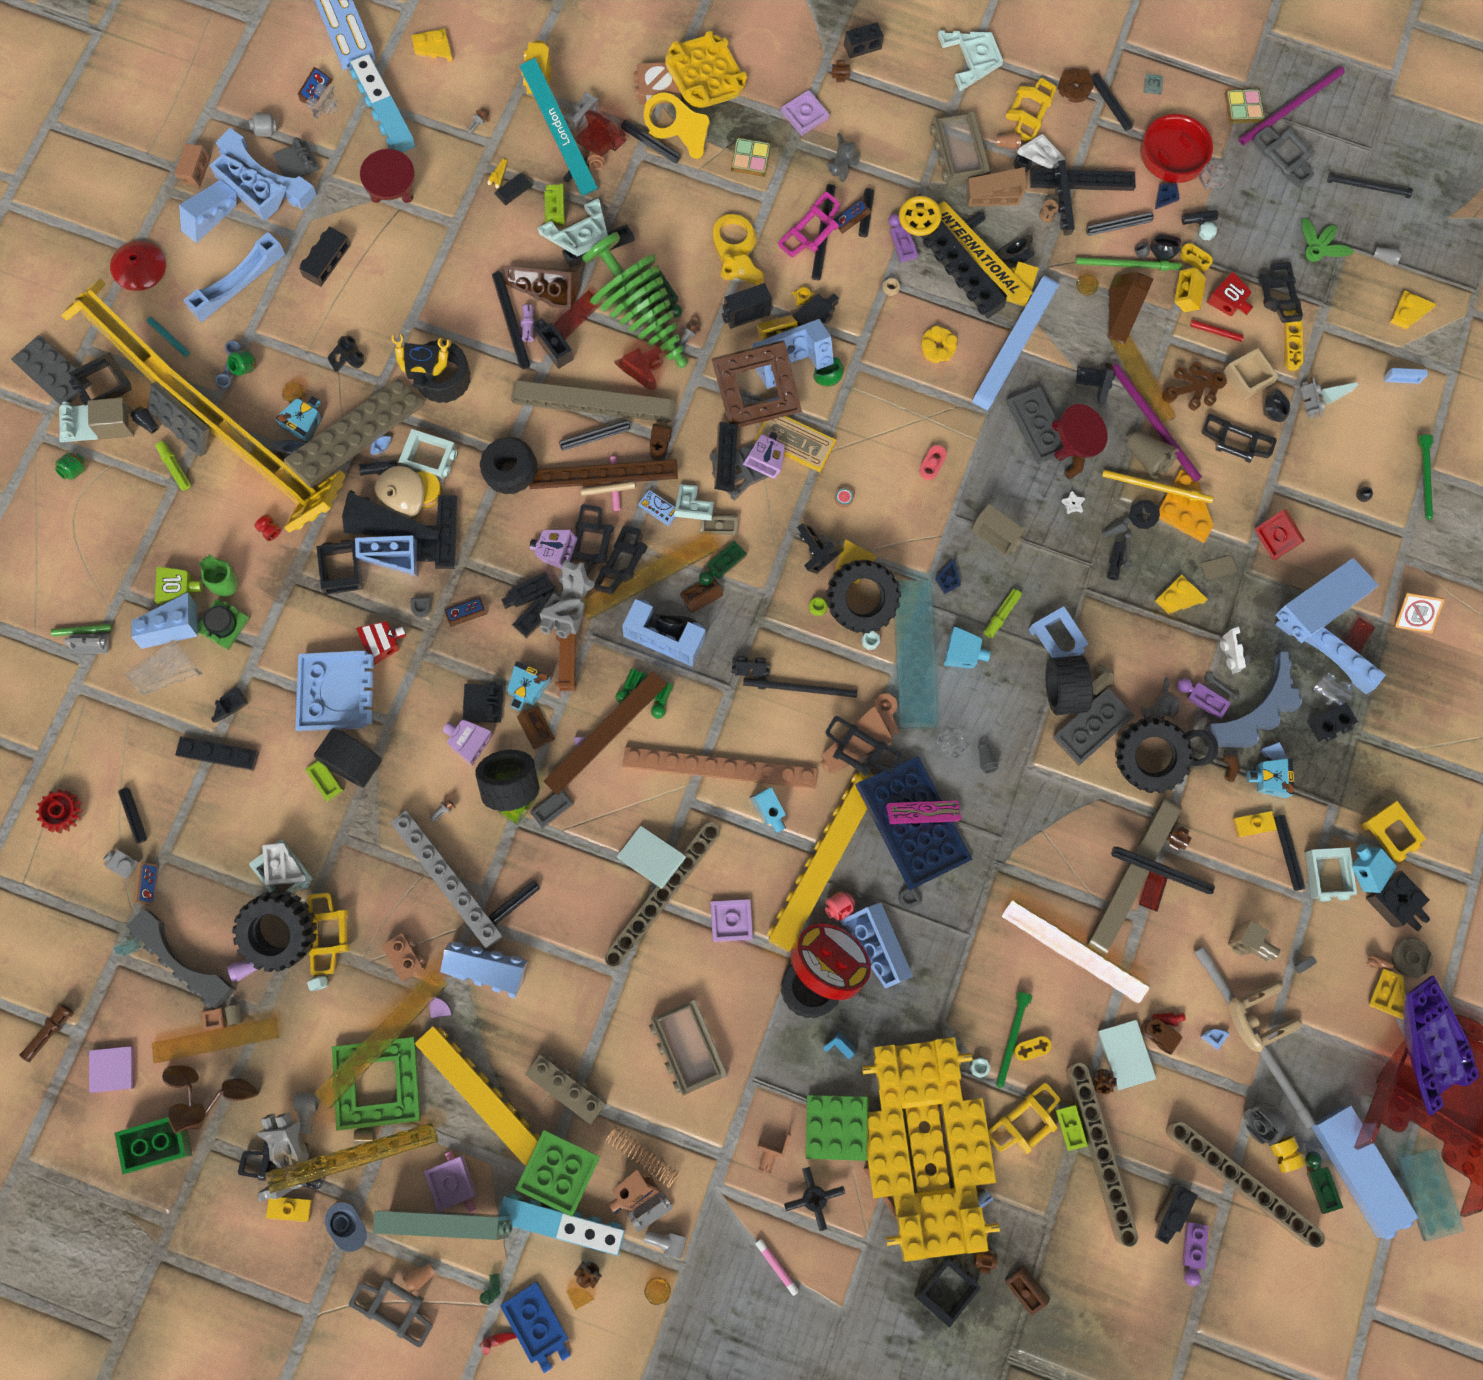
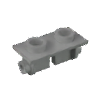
M1312 378L1313 383L1304 382L1301 387L1303 400L1311 398V401L1304 402L1306 414L1309 415V418L1316 417L1318 413H1320V417H1323L1322 411L1325 410L1324 401L1319 400L1318 394H1321L1320 384H1316L1315 379Z
M70 634L68 638H65V645L69 646L68 653L108 654L109 635Z
M660 1191L659 1194L627 1215L636 1230L640 1232L672 1210L673 1207L664 1192Z

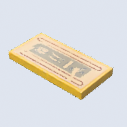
M784 416L764 421L754 442H757L761 435L767 436L769 432H774L778 435L777 442L785 447L783 456L821 473L837 440Z

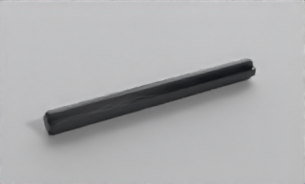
M827 184L825 192L834 197L836 186L834 184ZM829 199L824 200L822 212L829 216L833 207V203ZM822 221L820 222L819 234L827 227ZM827 238L817 247L818 250L815 252L812 280H821Z
M496 271L492 274L493 282L519 367L524 370L530 367V362L503 274L500 271Z
M1114 846L1112 848V857L1206 894L1214 893V884L1121 847Z

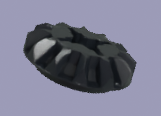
M1141 500L1132 506L1129 516L1132 524L1137 528L1149 529L1159 521L1160 511L1154 502ZM1143 508L1146 513H1150L1147 516V522L1143 520V517H1139L1142 514Z

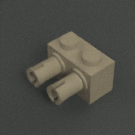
M1252 920L1239 924L1228 943L1232 947L1233 952L1242 956L1243 954L1254 953L1266 962L1270 958L1275 960L1280 953L1279 948L1265 941L1269 931Z

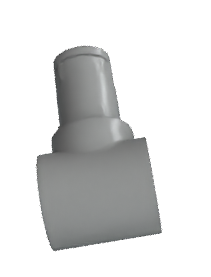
M296 1092L294 1110L298 1111L300 1119L299 1134H312V1115L318 1110L319 1105L318 1092Z
M647 1230L643 1243L659 1247L664 1251L665 1255L681 1259L687 1237L672 1232L663 1235Z

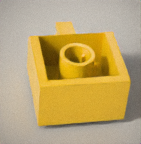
M535 40L534 43L528 42V49L524 50V60L527 62L536 58L549 86L552 70L549 47L545 44V41ZM524 77L523 86H526L527 94H532Z

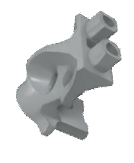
M565 560L562 565V573L559 575V581L563 585L562 595L559 597L553 593L541 610L540 629L545 634L551 633L552 629H557V635L566 639L570 633L576 634L578 632L585 608L582 599L588 590L594 587L595 582L587 578L583 563L573 564Z
M289 1112L279 1114L278 1116L269 1114L261 1119L264 1129L257 1132V1135L267 1142L270 1161H273L277 1166L278 1172L275 1179L272 1180V1184L258 1192L259 1202L270 1198L278 1199L291 1190L304 1186V1182L307 1180L305 1164L309 1157L303 1139L299 1135L300 1122H292ZM286 1155L289 1158V1163L285 1160Z

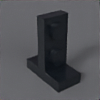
M801 523L797 527L801 533L799 535L800 538L810 547L808 550L814 556L804 565L807 571L818 574L844 551L840 544L833 541L824 546L811 526Z

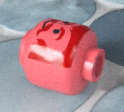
M842 891L827 898L825 908L827 916L837 921L848 917L854 911V899L849 893Z

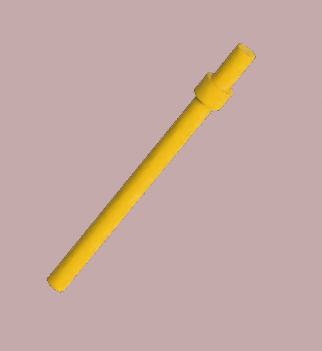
M1104 470L1102 477L1187 497L1195 502L1199 500L1212 504L1214 496L1199 493L1198 490L1192 489L1190 491L1113 471Z

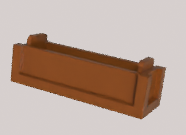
M570 633L566 639L557 635L556 640L560 641L559 682H555V686L559 687L560 691H575L576 634Z

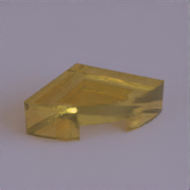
M570 1288L566 1290L575 1310L594 1300L592 1294L584 1289Z

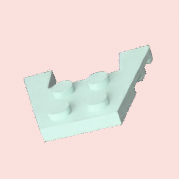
M938 31L937 36L942 48L959 44L970 71L955 74L954 79L959 91L964 90L1002 66L1003 59L992 32L961 34L960 31H953V33Z
M599 199L584 205L585 211L590 217L562 231H559L552 221L537 227L538 233L576 256L586 253L608 236Z

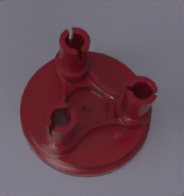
M381 149L373 152L363 161L360 168V179L363 187L370 194L372 202L378 203L381 200H394L400 197L404 203L412 202L413 195L411 191L415 179V170L408 156L398 150Z
M1074 404L1064 410L1060 418L1052 422V428L1058 431L1064 445L1055 451L1054 455L1056 459L1059 458L1058 461H1063L1068 456L1072 457L1074 455L1081 458H1091L1100 454L1106 447L1108 439L1106 425L1101 416L1087 405Z

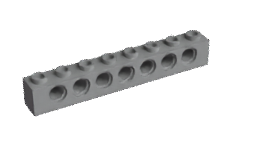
M404 811L390 822L483 946L489 950L504 938L411 815Z

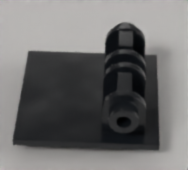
M489 682V685L464 684L462 720L468 722L501 723L503 685H496V682Z

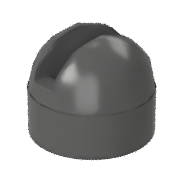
M1146 242L1140 243L1134 248L1139 258L1147 257L1150 253L1149 245Z

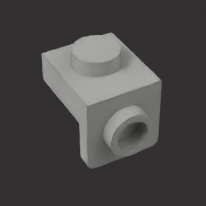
M116 847L113 851L109 850L103 859L105 860L104 865L125 879L130 876L138 861Z

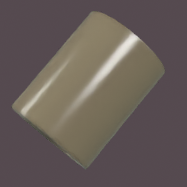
M239 1004L225 1007L228 1026L243 1023Z
M375 1130L354 1131V1145L374 1144Z

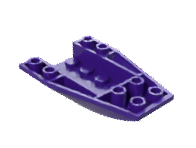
M1430 976L1406 994L1404 1031L1409 1058L1422 1101L1428 1115H1433L1444 1106L1441 1094L1453 1084L1469 1086L1479 1078L1469 1041L1435 976Z

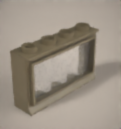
M975 112L940 118L934 117L932 125H930V134L934 137V150L938 152V165L942 167V180L946 182L947 188L967 185L969 178L990 174L991 171Z
M696 999L651 1019L650 1030L653 1036L657 1035L660 1043H657L660 1054L666 1055L668 1062L665 1063L668 1073L674 1074L676 1081L673 1082L677 1094L681 1092L682 1096L728 1076Z

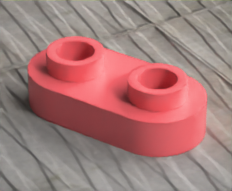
M939 445L930 448L919 469L920 476L923 479L932 480L937 476L947 456L945 448ZM933 455H938L939 458L936 459ZM925 470H930L931 473L928 474Z

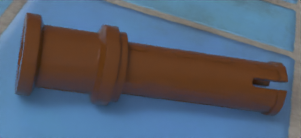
M62 1003L57 1005L58 1008L51 1017L45 1019L43 1028L19 1054L23 1060L30 1063L50 1037L63 1028L64 1022L74 1015V1012Z

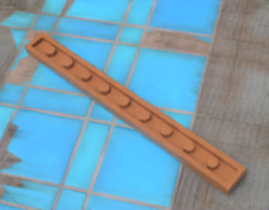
M625 747L622 765L623 768L815 789L817 769L629 747Z

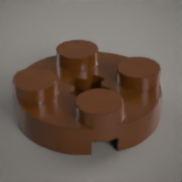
M1087 69L1066 70L1063 72L1058 83L1059 93L1063 98L1064 96L1069 98L1068 101L1083 102L1093 90V79ZM1076 83L1079 85V87L1076 88L1074 85L1072 86V84Z

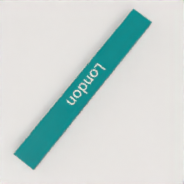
M536 58L519 65L581 196L584 197L598 190Z

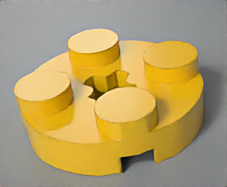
M934 326L922 337L920 343L922 354L933 363L947 362L955 354L957 338L949 330ZM936 342L942 343L943 348H942V347L936 348V347H935V346H936L935 343H936Z

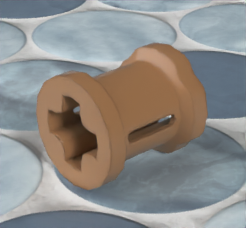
M1048 199L1043 203L1039 217L1045 223L1054 220L1055 213L1059 208L1055 200Z

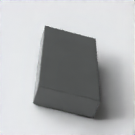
M562 791L558 796L553 794L531 811L530 814L543 829L574 804Z

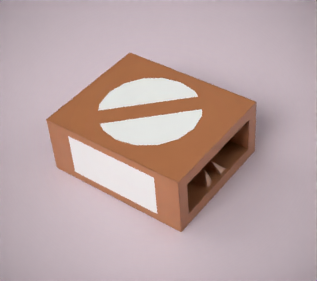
M665 63L637 64V71H634V83L638 82V86L635 87V96L639 98L640 105H645L653 95L659 93H670L681 100V93Z

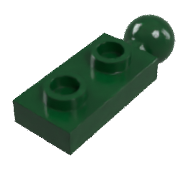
M660 270L658 275L651 281L662 276L663 284L653 294L665 288L667 294L659 301V304L669 300L668 312H673V318H679L683 312L682 307L676 304L679 298Z
M733 541L707 564L709 571H702L699 574V582L707 586L713 582L714 576L720 580L747 556V553Z
M1315 1151L1307 1153L1305 1157L1306 1164L1313 1169V1171L1307 1172L1321 1213L1326 1214L1343 1208L1329 1167L1321 1168L1322 1157L1319 1153Z

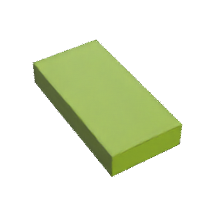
M319 761L305 769L327 802L344 791L329 768Z

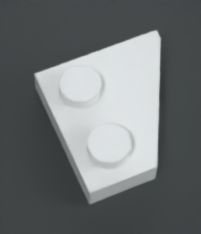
M1043 134L1021 146L1017 152L1019 155L1048 169H1053L1058 161L1065 160V157Z
M1239 627L1231 629L1220 639V647L1225 652L1227 657L1226 663L1228 668L1231 669L1232 674L1238 673L1246 667L1242 644H1237L1236 634L1240 633Z
M283 843L262 845L265 886L306 882L305 876Z

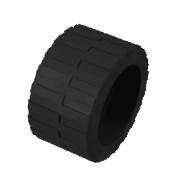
M438 340L429 341V343L423 345L438 346ZM447 340L442 341L444 346L447 345ZM451 343V346L447 348V361L458 366L456 374L445 382L425 381L424 388L418 389L430 401H435L436 403L455 401L468 389L471 380L468 362L462 349L455 343Z
M1082 655L1050 658L1046 665L1045 681L1048 702L1055 715L1088 712L1092 705L1093 686L1091 671L1086 658Z
M335 728L329 731L314 753V758L362 788L366 786L382 762L381 757L371 749Z
M516 749L500 750L482 759L476 767L475 775L481 800L486 807L492 810L513 811L520 809L533 801L539 793L540 786L534 759L524 751Z
M791 964L785 971L781 980V995L783 996L784 1003L796 1015L803 1016V1018H818L829 1013L839 1003V1000L829 998L817 1006H808L801 1003L793 991V981L797 975L793 965Z

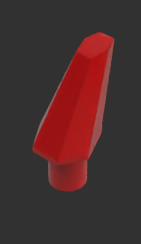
M1173 1012L1152 1014L1153 1019H1159L1164 1024L1178 1027L1179 1022L1186 1020L1184 1013L1174 1015Z

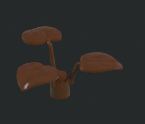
M176 1065L164 1069L162 1074V1080L166 1085L174 1088L184 1086L188 1088V1105L182 1103L173 1105L168 1112L169 1123L175 1134L187 1128L192 1130L200 1129L205 1116L209 1115V1111L222 1094L225 1099L230 1101L245 1100L259 1094L254 1086L243 1079H228L222 1083V1089L217 1092L205 1110L201 1104L196 1103L192 1105L191 1084L199 1080V1075L193 1068Z

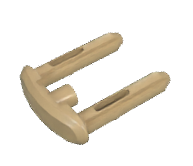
M1274 981L1239 999L1232 998L1230 1001L1229 1010L1236 1030L1246 1045L1253 1051L1262 1052L1263 1047L1299 1030L1303 1025L1301 1019L1293 1018L1258 1035V1033L1254 1034L1252 1030L1259 1026L1257 1017L1252 1015L1246 1018L1245 1013H1247L1245 1009L1280 993L1284 987L1282 982ZM1257 994L1259 995V998L1251 1002L1248 1001L1249 998ZM1278 1032V1035L1270 1039L1267 1038L1269 1035Z

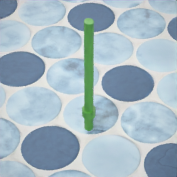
M1075 258V264L1151 268L1159 269V271L1182 269V263L1169 262L1168 260L1156 262Z

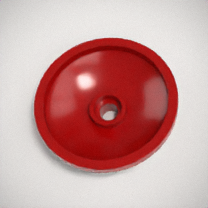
M142 240L131 241L119 247L113 254L110 262L111 275L116 283L131 291H143L155 286L162 279L166 270V260L162 251L153 243Z

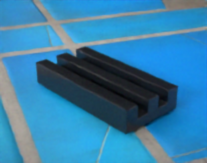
M1105 363L1096 396L1098 404H1105L1114 373L1111 363Z

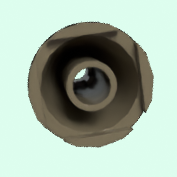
M1139 431L1130 433L1126 439L1127 447L1154 479L1160 478L1159 473L1162 471H1168L1177 458L1175 452H1179L1176 447Z

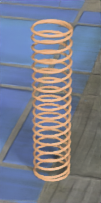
M615 1126L605 1141L608 1140V1143H610L614 1139L612 1146L618 1142L616 1149L622 1145L620 1152L627 1146L624 1155L631 1149L627 1158L634 1153L631 1161L638 1156L635 1164L643 1157L639 1167L647 1160L643 1170L650 1164L647 1172L654 1167L651 1175L659 1168L655 1178L663 1171L659 1178V1181H661L667 1174L663 1184L672 1175L667 1184L669 1188L679 1172L675 1175V1169L670 1174L672 1167L666 1171L668 1164L662 1168L664 1161L657 1167L660 1158L653 1164L657 1155L650 1160L653 1152L646 1157L649 1149L641 1156L645 1146L637 1153L641 1143L633 1150L637 1140L630 1146L633 1140L631 1138L625 1145L629 1135L621 1142L625 1135V1132H623L617 1139L621 1129L612 1138L618 1128Z

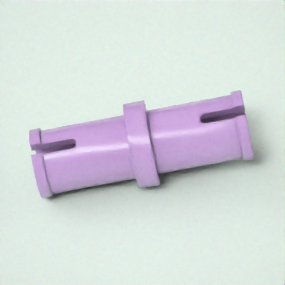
M528 304L522 307V341L526 342L528 335V342H532L534 340V307L529 305L528 310Z

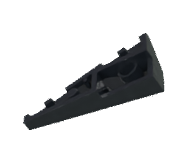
M350 490L347 494L342 514L344 533L414 536L415 538L436 540L441 537V530L437 529L435 531L425 526V523L409 519L410 516L386 505L380 506L371 502L370 498L360 497L353 490Z

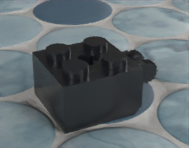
M1402 870L1392 874L1381 893H1371L1366 898L1379 914L1395 928L1408 923L1415 931H1419L1422 926L1413 917L1414 915L1425 923L1430 921L1429 916L1422 909L1430 899Z

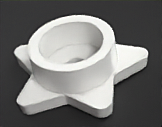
M1072 491L1069 497L1062 499L1061 502L1065 505L1067 514L1076 511L1082 513L1081 504L1085 498L1077 497Z

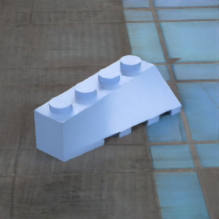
M224 154L209 165L215 178L222 180L236 192V196L262 220L266 221L278 210L286 192V186L279 185L268 177H263L257 171L244 167L243 164Z
M882 903L869 906L839 921L843 927L846 926L850 934L864 947L872 964L871 968L885 989L913 977Z
M449 942L444 950L440 972L461 980L470 978L475 985L482 986L486 984L492 986V991L498 993L501 990L509 992L508 996L515 999L523 984L527 960H523L519 956H506L498 951H485L476 946H464L460 942Z

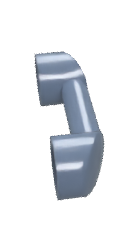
M231 340L225 344L227 356L241 350L237 341ZM227 362L223 374H219L215 378L217 387L223 390L229 389L232 386L230 379L231 371L228 369Z

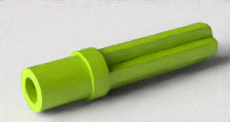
M165 441L158 442L155 447L180 490H188L191 484L178 464L174 453Z
M1012 589L999 610L991 618L990 623L983 631L987 637H994L1021 598L1022 593L1018 589Z

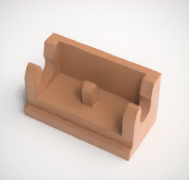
M185 144L174 175L177 178H184L182 181L184 184L200 187L211 156L202 145Z

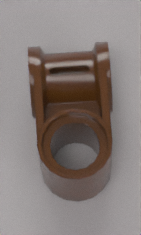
M653 424L650 440V456L653 460L665 459L671 439L672 426Z
M1159 1019L1147 1020L1141 1026L1143 1035L1155 1043L1162 1051L1170 1055L1173 1054L1183 1038L1177 1031L1171 1029Z

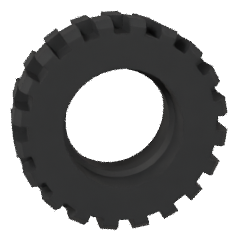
M854 560L851 563L842 565L841 569L834 572L833 578L828 582L826 603L830 609V614L840 625L853 632L865 634L871 631H879L881 627H886L890 624L889 621L891 618H895L897 615L895 612L901 604L899 603V598H901V592L898 589L899 583L895 580L894 574L874 561ZM862 578L875 582L881 593L878 606L868 614L853 612L846 602L848 587L854 581Z
M1143 718L1135 724H1130L1129 728L1121 733L1122 737L1116 744V764L1123 777L1137 789L1145 790L1148 793H1163L1164 790L1174 789L1176 784H1181L1184 781L1185 775H1189L1191 771L1189 768L1190 765H1193L1194 760L1192 758L1194 752L1190 745L1191 741L1185 735V732L1174 723L1163 718ZM1150 737H1159L1166 740L1172 749V759L1169 765L1157 773L1144 771L1136 761L1138 746Z
M273 890L270 893L265 892L257 896L239 910L240 914L236 915L234 920L237 925L233 926L232 933L236 934L233 942L234 945L238 944L239 949L237 952L239 955L243 954L245 956L244 961L247 964L252 962L254 964L253 968L258 970L264 968L265 972H272L273 970L279 972L292 967L311 951L312 943L316 941L317 934L313 932L317 930V923H313L312 920L315 918L314 913H310L307 909L310 906L306 902L304 904L300 902L301 897L298 895L292 897L291 892L288 891L281 893L280 890ZM265 914L277 915L288 925L290 941L285 948L272 946L262 936L260 923Z

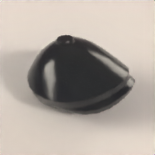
M1160 234L1150 243V249L1156 258L1169 260L1181 251V239Z
M1273 389L1264 400L1263 414L1275 422L1285 421L1289 415L1290 403L1279 389Z

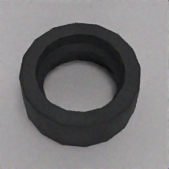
M1191 730L1185 733L1190 740L1194 737L1204 738L1209 746L1207 755L1202 759L1193 758V765L1191 766H1205L1215 760L1218 754V743L1212 733L1206 730Z

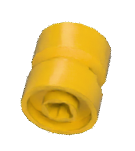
M1295 1136L1281 1138L1270 1146L1273 1155L1278 1157L1276 1162L1281 1173L1290 1172L1306 1165L1302 1152L1297 1151L1299 1146Z

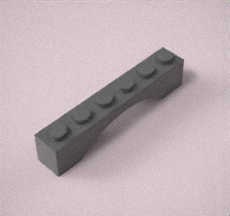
M143 908L126 926L130 930L129 935L136 941L141 940L145 944L143 948L152 955L155 953L159 957L158 962L165 968L169 966L174 971L172 975L179 981L184 980L188 984L187 989L195 995L198 993L203 998L201 1000L202 1003L208 1008H220L235 992V989L223 977L201 974L181 963L168 944L164 923L150 910Z

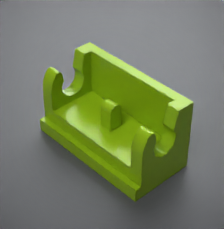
M563 184L547 185L546 190L548 191H544L545 224L552 221L554 225H565Z
M1076 1104L1056 1110L1067 1150L1071 1151L1087 1147Z

